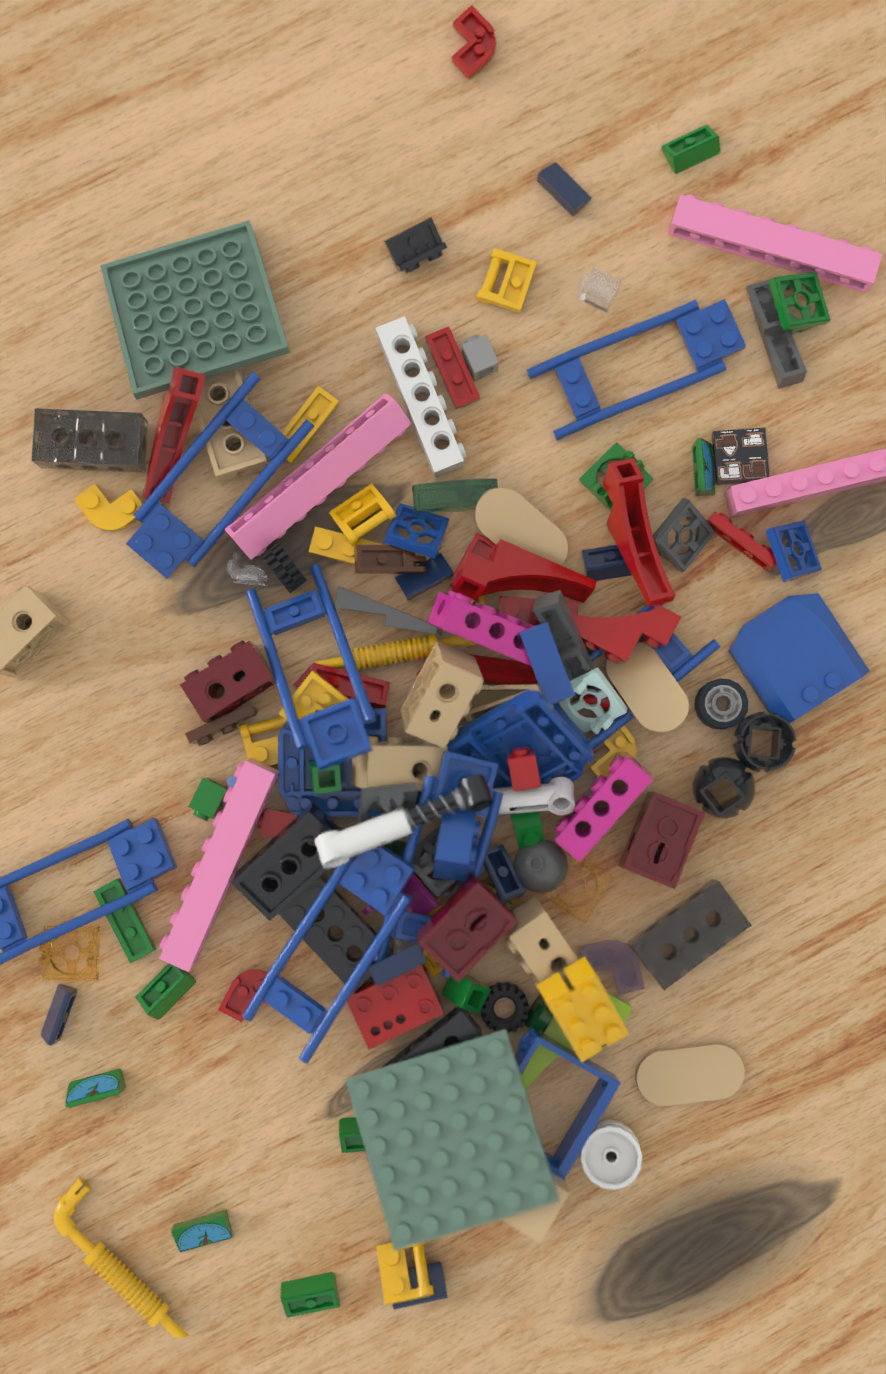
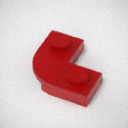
M473 5L453 21V28L467 43L452 56V63L469 80L490 62L496 50L494 28Z
M251 969L241 973L231 983L218 1010L243 1022L244 1018L242 1015L268 972L261 969Z

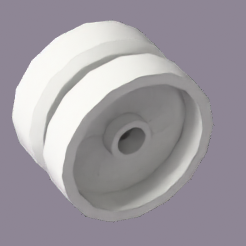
M609 1119L597 1123L581 1150L582 1166L591 1182L601 1188L616 1190L628 1186L636 1179L641 1170L642 1153L637 1136L629 1126L620 1121ZM609 1151L616 1153V1155L612 1154V1158L606 1156Z

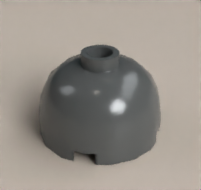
M549 840L539 841L536 845L520 848L514 860V868L523 886L533 892H552L567 877L569 868L567 856L561 847Z

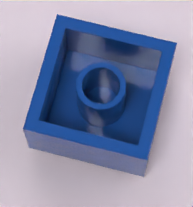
M457 809L454 814L447 813L443 815L435 856L434 878L466 882L467 873L473 874L481 822L475 821L477 812Z

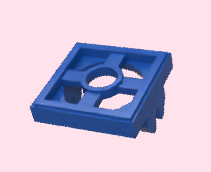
M399 503L395 512L396 517L392 519L384 543L435 559L441 548L449 518ZM420 525L424 528V531H414L411 526ZM398 529H406L410 534L409 539L400 536ZM424 536L434 538L433 541L427 544L417 541L418 538Z
M805 521L772 527L766 530V535L780 570L783 583L822 570ZM784 534H786L789 541L786 548H784L781 540ZM793 543L798 546L800 555L795 553ZM788 556H791L796 561L798 569L790 565Z

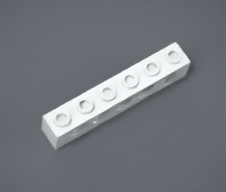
M404 316L376 327L378 341L434 478L464 467L463 458L467 457L465 449L461 442L457 444L454 434L457 431L453 420H447L444 410H447L446 403L442 395L437 396L434 387L437 386V382L433 372H427L424 363L428 361L423 348H418L414 339H417L418 336L412 323L408 325ZM400 345H406L410 348L408 352L403 354L398 353L396 349ZM412 368L420 372L416 377H408L405 373ZM420 392H425L429 395V398L426 401H418L415 396ZM429 416H435L439 419V422L431 426L425 422V419ZM442 439L446 440L449 446L446 449L440 450L435 447V443Z

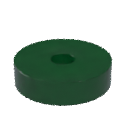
M542 994L536 998L530 1007L528 1019L525 1020V1026L540 1032L554 1016Z

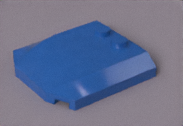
M819 593L789 596L744 624L728 650L768 713H776L789 723L859 680L870 671Z
M526 690L458 729L455 738L448 742V749L452 753L498 764L493 788L513 787L507 754L512 753V750L518 747H528L529 750H535L540 784H548L550 780L557 777H565L573 782L582 775L583 768L587 762H591L594 759L593 750L537 690Z
M372 708L376 721L370 724H363L367 736L378 737V741H387L386 708ZM286 720L278 735V771H280L278 775V790L282 798H284L290 810L289 812L298 816L314 802L328 817H358L362 788L351 784L352 759L339 763L342 791L314 794L310 785L308 761L315 760L311 746L309 745L302 750L297 749L289 723ZM377 810L367 811L371 817L381 815Z

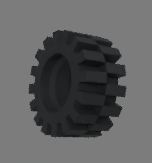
M276 543L261 554L289 593L307 581L279 543Z
M498 982L495 986L491 985L489 987L491 990L480 1011L483 1021L494 1032L507 1029V1032H517L519 1027L522 1028L525 1025L524 1022L529 1016V1004L525 993L517 985H512L510 982ZM500 998H509L515 1004V1011L508 1018H501L494 1012V1005Z

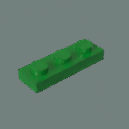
M120 878L93 891L100 906L128 894ZM133 903L106 915L130 963L156 950Z

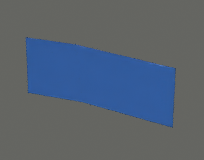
M545 622L519 632L538 684L546 700L552 705L575 696L548 623Z

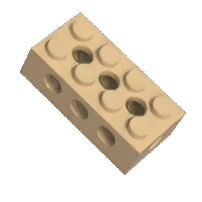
M240 368L204 379L200 402H198L195 410L201 431L205 429L219 410L243 384L244 380ZM226 395L223 400L216 401L218 396ZM247 395L244 398V400L249 405H251L249 396ZM222 424L206 444L215 476L220 483L262 471L269 463L267 456L231 424L229 426H223ZM234 444H241L238 450L230 451Z

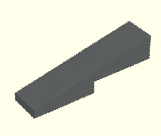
M771 279L748 285L746 290L778 389L803 382L807 370L790 330L783 331L769 285V280Z
M338 586L336 608L386 615L385 626L442 635L443 629L427 621Z
M561 590L536 597L533 611L541 624L548 623L569 680L571 681L595 669ZM587 685L588 689L600 690L595 686Z

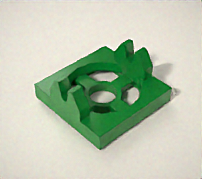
M817 272L779 276L769 280L783 331L790 330L791 334L797 331L802 333L814 326L825 325L831 321ZM785 288L786 291L793 288L794 293L792 294V297L785 298ZM798 293L805 296L807 300L806 306L798 303L796 297ZM814 303L815 310L811 317L809 307ZM788 306H794L800 310L802 320L792 316Z
M617 442L579 478V481L609 511H611L613 503L604 486L602 487L596 480L599 470L606 475L608 466L605 463L634 458L644 476V489L654 479L644 469L643 462L637 460L633 452H626Z

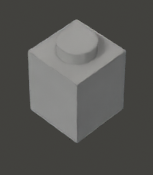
M474 335L465 340V343L462 344V355L474 381L498 371L499 362L487 335L481 337Z

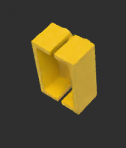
M585 956L563 969L572 983L573 989L569 990L559 972L537 984L543 998L581 1063L601 1052L603 1044L606 1043L609 1047L629 1035L622 1019Z

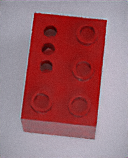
M424 964L379 986H376L375 981H371L359 987L354 993L352 992L347 1000L368 1049L374 1048L444 1014L443 1003Z

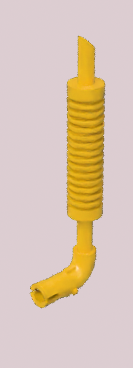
M485 595L480 596L478 602L486 605ZM433 633L428 634L426 638L425 635H422V638L417 636V639L412 637V640L406 638L407 641L401 639V642L396 640V643L391 641V644L386 642V645H383L382 642L380 646L376 643L375 647L371 644L369 648L365 645L363 649L362 646H359L360 649L358 650L357 647H354V650L350 649L358 671H360L362 667L363 670H366V667L371 669V666L377 668L376 665L382 667L381 664L387 666V663L392 665V662L397 664V661L403 663L402 660H405L406 663L408 659L413 661V658L416 661L419 657L423 660L424 656L427 659L436 641L452 648L464 645L468 648L477 645V643L460 636L437 639L436 634ZM342 656L313 661L332 668L345 667Z
M79 1177L63 1196L60 1195L58 1197L60 1200L55 1207L53 1217L55 1227L63 1237L67 1235L87 1254L82 1261L87 1266L91 1264L92 1267L90 1269L93 1270L95 1268V1273L99 1272V1277L103 1276L102 1280L104 1282L108 1280L106 1284H112L110 1288L113 1289L115 1287V1292L119 1291V1296L123 1295L124 1301L128 1299L126 1303L128 1305L132 1303L130 1307H136L135 1311H140L139 1315L143 1314L144 1320L148 1318L147 1323L151 1327L159 1323L175 1338L188 1337L189 1334L166 1314L170 1306L165 1301L161 1303V1297L157 1299L158 1295H153L154 1291H149L150 1287H145V1282L141 1284L142 1279L139 1278L137 1280L138 1276H133L134 1272H129L130 1268H125V1263L121 1265L122 1260L117 1261L118 1257H113L114 1253H109L110 1249H105L106 1245L103 1242L99 1241L94 1245L75 1227L76 1223L71 1219V1215L76 1211L75 1207L92 1190L91 1185L87 1183L79 1191V1188L86 1181Z

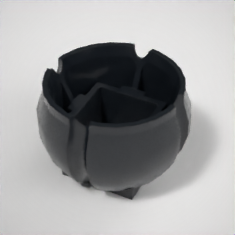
M757 712L751 714L739 723L734 733L737 742L733 744V748L737 758L746 768L755 772H760L761 769L765 773L778 771L791 761L796 748L792 746L793 742L796 741L794 730L786 719L776 713L771 712L769 715H766L764 712ZM752 729L773 731L771 756L750 755Z
M717 757L709 760L707 766L704 764L699 767L693 780V795L695 801L702 804L704 812L717 818H731L738 816L739 810L745 811L749 808L755 795V781L752 773L745 771L746 766L742 762L730 757ZM726 776L739 794L723 805H720L708 788Z

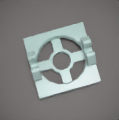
M598 667L570 681L574 692H577L578 695L581 694L580 700L572 704L570 703V698L558 702L583 734L590 730L598 734L602 727L604 730H607L614 719L627 713L628 709ZM587 685L595 686L600 690L588 689ZM586 694L595 695L598 702L593 705L587 704L583 696ZM608 696L610 707L605 712L600 703L601 699ZM583 708L593 710L597 717H585L577 711Z

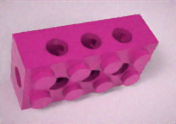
M449 590L448 595L439 592L427 620L428 623L532 666L519 632L535 626L476 601H473L471 605L472 599Z
M628 752L623 756L618 754L609 764L610 771L607 775L603 776L600 774L592 783V788L590 789L592 792L588 796L583 794L575 802L574 812L570 817L564 815L556 824L554 841L579 862L653 780L652 773ZM620 779L624 780L627 784L623 788H616L612 783ZM603 800L609 805L605 808H598L595 802ZM580 821H586L590 824V826L587 828H581L578 826L577 823Z

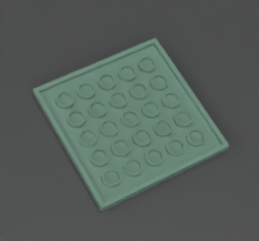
M250 220L100 265L132 392L136 400L169 390L173 367L205 374L206 379L290 353Z
M507 1029L346 1079L394 1251L559 1201V1195Z

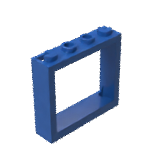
M531 1028L529 1033L524 1034L519 1041V1050L515 1055L520 1074L540 1044L599 1077L555 1154L551 1155L545 1152L551 1172L565 1179L621 1083L612 1072L589 1059L581 1063L576 1052Z

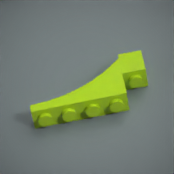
M606 991L620 1018L625 1023L633 1007L628 1002ZM553 1016L540 1033L567 1048H571L569 1040ZM540 1044L537 1046L521 1073L526 1091L537 1076L560 1055Z

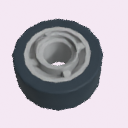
M719 678L706 683L699 689L695 697V710L698 718L704 725L712 729L723 730L736 726L744 719L748 711V698L745 690L738 683L730 679ZM718 697L726 700L727 708L725 711L717 709L716 700Z

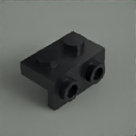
M432 217L384 240L396 269L399 271L405 270L406 273L419 268L418 262L426 258L429 261L439 258L443 255L442 250L447 248L446 243L441 240Z

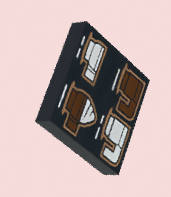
M766 428L722 430L711 433L716 485L746 483L770 477Z

